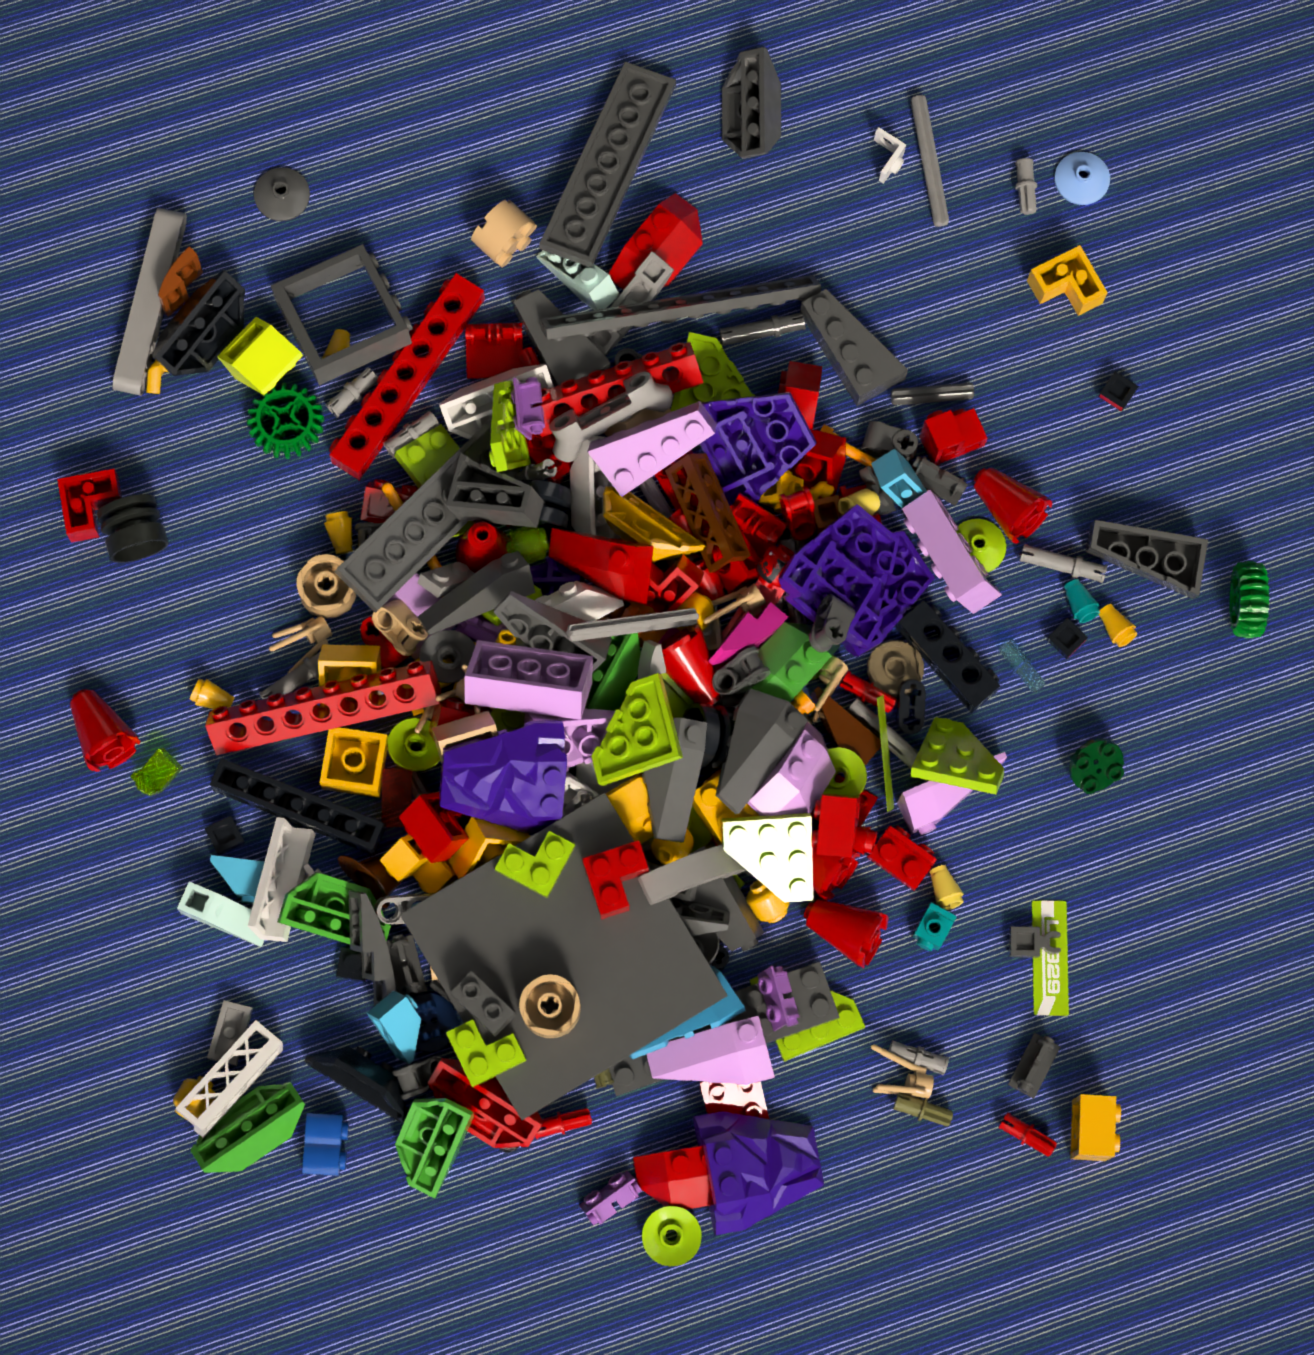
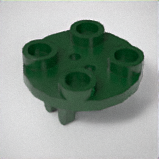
M1097 738L1087 741L1077 749L1074 755L1070 756V778L1086 794H1093L1096 791L1103 790L1123 777V753L1119 746L1109 739Z

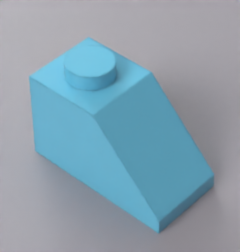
M896 449L884 454L871 463L880 487L901 508L927 492L909 462Z
M211 855L210 861L237 898H242V903L253 905L265 861Z
M392 991L368 1011L367 1015L396 1058L410 1064L414 1061L421 1018L415 1011L418 1008L417 1004L408 994L404 996Z

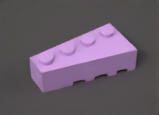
M699 401L667 413L663 417L640 423L639 426L625 431L621 430L601 440L592 441L587 452L619 495L623 497L715 434L717 423Z
M928 490L902 508L907 517L903 520L912 534L916 532L920 539L917 542L918 547L926 557L930 555L934 562L930 566L939 579L943 578L947 586L944 587V590L953 602L957 600L974 614L1002 595L997 586H993L985 579L989 574L974 555L971 557L970 553L973 549L961 533L957 534L958 526L936 494Z

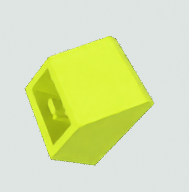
M255 317L217 357L236 380L265 395L276 386L277 382L287 371L296 365V362L303 354L272 325Z

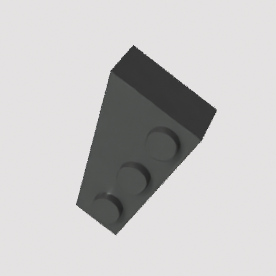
M460 453L446 507L458 520L537 528L544 501L532 486L504 473L496 472L489 466L482 463L479 464Z

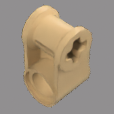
M394 599L384 604L376 613L373 612L372 614L375 627L381 631L392 643L393 647L402 655H412L416 651V645L419 641L425 640L428 636L416 615L402 600Z

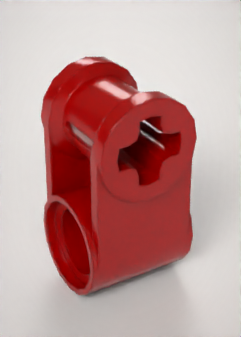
M804 486L801 491L789 495L779 494L782 517L785 523L788 524L787 527L793 539L802 541L810 538L816 531L814 517L815 506L809 488Z
M368 617L362 622L360 627L361 638L366 645L380 646L381 667L383 669L388 667L395 668L409 657L399 653L381 631L378 630L379 636L377 637L373 634L368 636V627L376 628L372 617Z

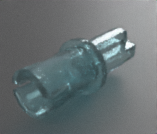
M1013 639L1009 642L1007 641L998 649L1013 668V674L1017 673L1031 692H1038L1044 687V680L1030 664L1031 658L1027 659Z

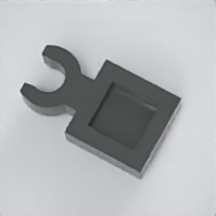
M868 466L859 470L860 477L866 484V489L876 492L880 499V507L872 516L887 515L896 511L893 503L894 500L880 487L873 467Z
M1011 926L1009 928V957L1039 958L1040 949L1051 955L1061 952V948L1051 947L1049 939L1059 938L1061 933L1051 931L1045 936H1040V927Z

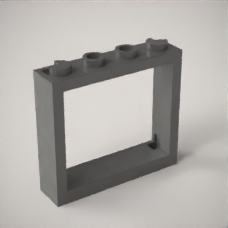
M363 244L270 286L275 301L318 385H322L412 344L409 331L413 329L406 315L401 317L399 311L402 308L396 295L390 296L388 289L391 288L385 274H378L376 269L379 268L376 257L373 252L368 254ZM364 267L395 326L320 359L291 299Z

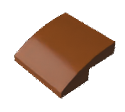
M190 246L170 267L158 293L164 313L168 317L186 303L189 299L186 287L203 274L198 255Z

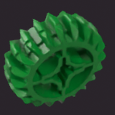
M282 383L281 390L276 391V387H274L269 395L267 393L265 395L260 393L262 401L259 399L252 401L256 408L248 410L249 416L252 417L247 420L248 427L252 428L249 434L251 438H256L254 442L257 447L264 445L263 452L265 454L273 450L274 458H279L281 452H284L285 458L289 460L291 457L290 452L295 451L297 457H300L302 455L301 448L304 447L308 452L312 449L309 441L313 443L319 442L316 434L323 433V427L319 424L325 420L324 416L319 414L322 411V406L315 404L317 401L315 395L308 397V389L304 388L298 393L297 384L294 383L291 389L287 390L286 383ZM289 402V404L283 408L275 406L279 403ZM301 407L309 415L306 428L297 420ZM266 414L274 422L271 435H268L263 429V420ZM286 417H290V424H281L280 420L282 418H285L286 420ZM289 434L297 436L296 438L290 440H282L286 435Z
M1244 561L1238 562L1233 568L1229 591V612L1231 629L1237 637L1253 639L1254 637H1261L1265 632L1267 618L1269 617L1270 587L1268 585L1267 570L1263 563Z

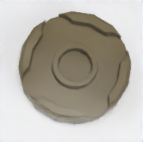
M890 640L881 643L871 653L867 662V676L870 683L873 681L875 687L893 697H897L898 687L903 681L913 679L921 682L924 675V662L921 654L916 648L914 649L910 646L909 643L901 640ZM913 684L910 685V689L905 690V695H909L915 690Z

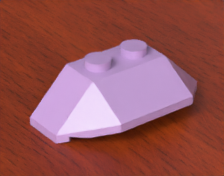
M808 721L796 742L747 803L760 816L798 813L811 814L816 800L820 799L836 771L822 734Z

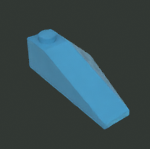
M710 965L728 996L631 1054L629 1057L635 1059L664 1048L668 1045L669 1040L676 1037L684 1036L687 1039L695 1036L693 1031L710 1025L711 1029L721 1026L746 1011L744 1005L722 973Z

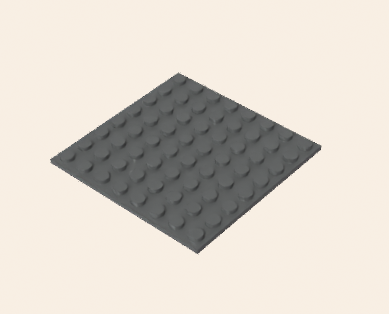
M605 793L515 846L535 857L549 831L575 844V848L548 898L496 872L495 867L502 856L501 854L400 914L462 1021L466 1023L472 1019L474 1020L486 1046L514 1033L527 1061L497 1075L496 1078L521 1120L526 1119L728 996L670 899L650 905L638 881L640 876L622 882L630 911L601 920L582 858L634 842ZM470 971L478 976L516 1014V1017L496 1037L450 993ZM552 974L565 978L574 986L579 995L581 1004L579 1020L568 1034L558 1038H544L534 1034L525 1025L520 1013L519 1002L522 991L531 981L542 975ZM549 999L548 1004L542 1005L546 1009L547 1014H552V1011L559 1007L555 1005L553 999Z

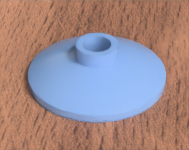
M1075 152L1067 155L1060 161L1055 171L1054 181L1058 192L1064 199L1077 205H1089L1097 202L1106 194L1110 184V174L1106 164L1098 156L1088 152ZM1084 171L1088 173L1089 177L1082 178L1079 172Z

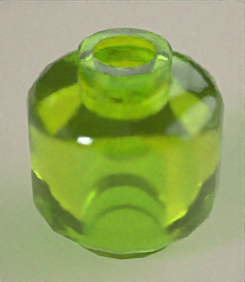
M522 526L510 532V541L506 542V548L508 553L519 551L529 564L544 559L550 544L544 528Z

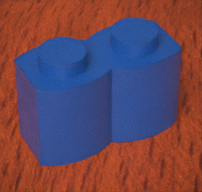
M307 1113L303 1174L340 1176V1170H346L347 1152H342V1141L348 1140L349 1122H344L343 1115Z

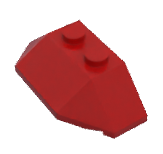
M676 193L659 203L625 244L608 273L613 283L624 290L636 276L635 272L653 251L674 269L664 287H668L703 245L698 210Z
M442 1058L428 1081V1085L433 1090L435 1098H447L474 1113V1118L468 1132L493 1148L529 1147L543 1124L538 1111L521 1120L496 1076L472 1088L459 1060Z
M703 1146L633 1157L637 1184L641 1190L663 1206L693 1209L714 1205Z

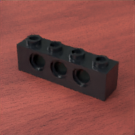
M922 601L898 622L896 630L914 649L916 648L921 654L922 659L972 714L997 693L1000 688L999 678L993 670L983 667L979 662V655L973 648H966L960 641L961 636L958 631L951 625L947 626L940 619L942 617L940 611L933 604L928 605L925 601ZM927 628H932L938 633V638L928 639L923 631ZM947 649L953 650L957 655V659L954 661L946 660L943 656V651ZM962 672H973L976 676V681H965L962 677Z

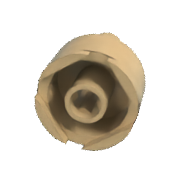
M504 200L484 217L486 222L483 228L479 225L472 234L471 241L503 268L510 262L513 257L512 254L517 249L521 252L530 244L532 239L529 236L536 229L537 225L511 200H508V202Z
M322 554L312 557L297 576V589L304 607L310 614L317 617L323 616L326 619L339 617L351 610L356 599V593L334 572L344 562L335 555ZM325 583H330V590L324 591Z
M548 974L534 979L524 988L520 997L519 1008L522 1019L528 1029L540 1037L558 1038L566 1035L575 1027L579 1020L581 1012L579 995L574 986L561 976ZM549 999H553L555 1005L559 1006L558 1009L552 1011V1014H547L546 1009L542 1007L543 1004H548Z

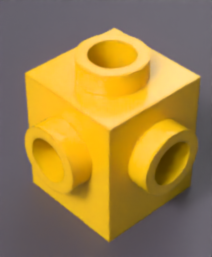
M786 471L779 481L761 496L759 503L773 508L776 513H782L779 494L789 495L801 491L804 479L793 476L791 471Z

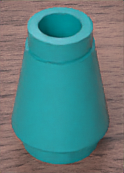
M1079 579L1072 580L1064 586L1074 619H1078L1080 623H1086L1100 614L1098 609L1099 603Z

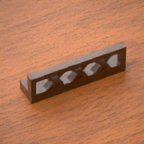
M688 454L666 469L665 472L693 536L705 545L704 549L700 552L709 573L716 572L730 562L743 561L751 556L707 454ZM682 468H685L688 475L686 485L680 482L676 473ZM691 493L695 494L698 498L697 510L692 509L690 505ZM702 519L707 520L710 526L708 536L704 535L701 530ZM714 545L719 546L723 556L716 562L712 555Z

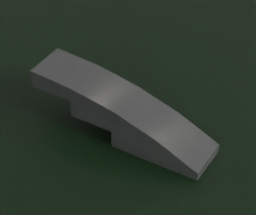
M353 890L349 891L350 950L361 952L362 978L373 981L374 1006H376L392 991L396 992L395 978L389 949L374 908L366 893Z

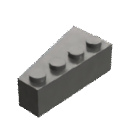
M827 289L802 302L800 312L803 313L805 323L856 406L905 380L908 369Z
M1094 520L1090 524L1086 552L1191 599H1195L1200 594L1208 539Z

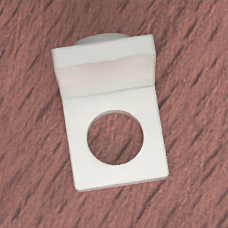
M878 127L874 141L893 153L880 174L879 181L884 184L891 172L896 174L903 165L904 159L902 157L906 144ZM883 138L889 140L892 144L886 142Z

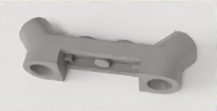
M640 372L623 381L626 389L625 392L578 417L573 408L559 415L549 426V429L555 436L552 447L553 454L560 461L572 462L577 459L584 440L604 433L610 426L630 419L638 411L649 409L664 413L670 408L673 399L670 387L655 383L649 372Z

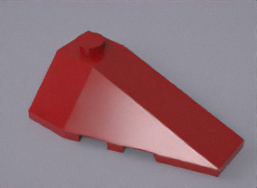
M811 430L817 442L816 445L787 471H791L793 476L804 479L803 487L807 486L809 490L818 482L827 481V484L832 485L835 489L833 495H831L834 496L846 460V438L823 431Z

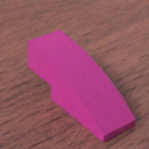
M771 602L757 619L748 612L708 662L712 665L732 661L736 655L747 648L754 646L759 648L785 622L788 616Z

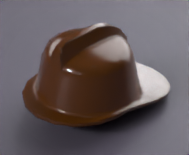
M346 855L338 857V863L345 874L357 885L369 888L376 901L381 897L390 896L402 882H398L387 873L385 866L380 861L381 858L370 857L357 862ZM390 902L385 903L382 907H389Z

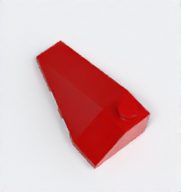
M552 528L549 548L550 558L618 599L643 604L647 603L653 545Z

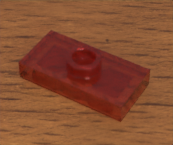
M383 768L381 822L384 823L385 827H404L399 816L412 803V770Z

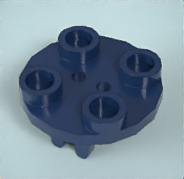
M433 993L420 994L412 998L418 1006L415 1011L421 1018V1022L426 1023L424 1027L420 1026L416 1050L435 1052L446 1047L450 1043L446 1032L458 1027L457 1013L452 1004L443 996ZM432 1019H437V1022L435 1024H433L431 1021Z

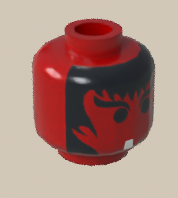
M779 545L778 547L770 546L756 564V570L760 575L758 580L770 589L773 586L781 588L778 578L791 556L795 553L784 545Z

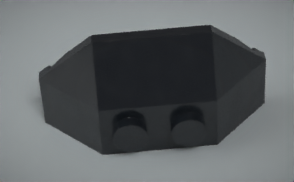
M222 270L195 290L160 333L152 357L173 376L209 372L219 360L217 356L244 329L245 289L225 270Z
M347 1046L310 1055L304 1060L306 1065L404 1124L408 1114L405 1099L402 1100L401 1095L403 1092L397 1076H393L392 1073L396 1069L385 1062H382L381 1065L376 1064L370 1060L373 1055L359 1046L355 1050Z

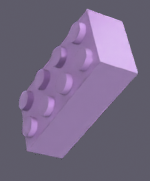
M477 640L465 674V704L581 720L592 686L593 656Z

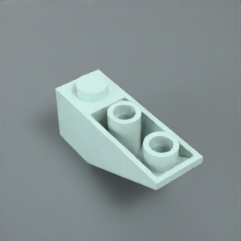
M544 250L536 256L582 302L594 310L607 308L620 295L610 275L595 264L591 268Z
M189 881L177 907L181 914L262 947L265 940L260 939L247 926L251 909Z

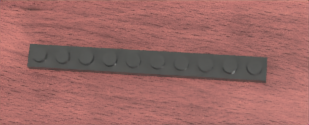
M813 275L574 313L540 319L541 330L547 340L562 341L567 336L573 335L591 336L595 332L604 330L617 332L622 327H646L650 323L659 321L672 323L677 318L683 317L701 318L704 314L714 312L726 314L731 312L732 309L738 308L751 310L756 309L759 305H781L787 300L793 299L805 301L821 292V284Z

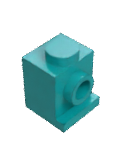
M931 902L912 937L917 940L916 944L930 952L933 949L938 951L957 916ZM931 923L937 924L939 932L932 933L929 930V925Z

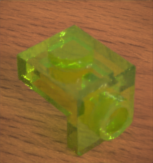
M160 748L141 770L133 772L130 777L136 782L135 785L139 791L153 796L162 793L183 767L164 748Z

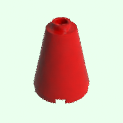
M993 467L989 469L983 468L974 478L975 491L1012 543H1020L1017 538L1022 535L1028 538L1048 516L1045 512L1047 505L1052 508V500Z
M478 522L459 538L455 554L457 562L466 564L470 570L476 573L491 561L501 558L507 553H513L509 538L502 530L489 523Z
M699 624L693 625L694 631L689 632L685 628L660 643L666 673L693 702L713 705L720 700L719 693L714 690L712 685V678L716 671L714 665L708 662L711 656Z
M82 689L76 692L70 702V708L84 761L89 770L99 772L101 771L99 767L105 765L112 769L127 761L137 751L134 747L135 744L140 745L137 734L94 690Z
M812 847L813 889L824 900L832 899L835 896L832 891L836 887L842 889L853 875L859 863L855 860V857H860V854L855 850L854 857L850 858L816 854L817 848Z
M820 899L815 903L810 902L804 913V918L807 919V927L861 968L869 965L883 940L880 938V929L886 930L889 920L888 915L882 912Z

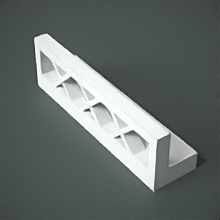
M276 817L247 925L260 939L283 942L288 941L291 927L278 923V917L286 893L304 880L305 870L303 866L308 864L315 838V832L312 829L294 828L285 818Z
M255 1020L176 1107V1111L192 1123L194 1131L204 1138L283 1051V1042ZM255 1031H258L268 1040L260 1049H249L248 1039ZM245 1043V1050H239ZM256 1054L249 1062V1055ZM246 1055V1066L242 1070L229 1071L228 1061L233 1056ZM225 1065V1072H219ZM236 1076L229 1084V1077ZM226 1077V1088L221 1093H209L208 1083L213 1078ZM205 1087V1094H199ZM206 1099V1110L198 1119L186 1109L193 1100ZM209 1099H215L209 1106Z

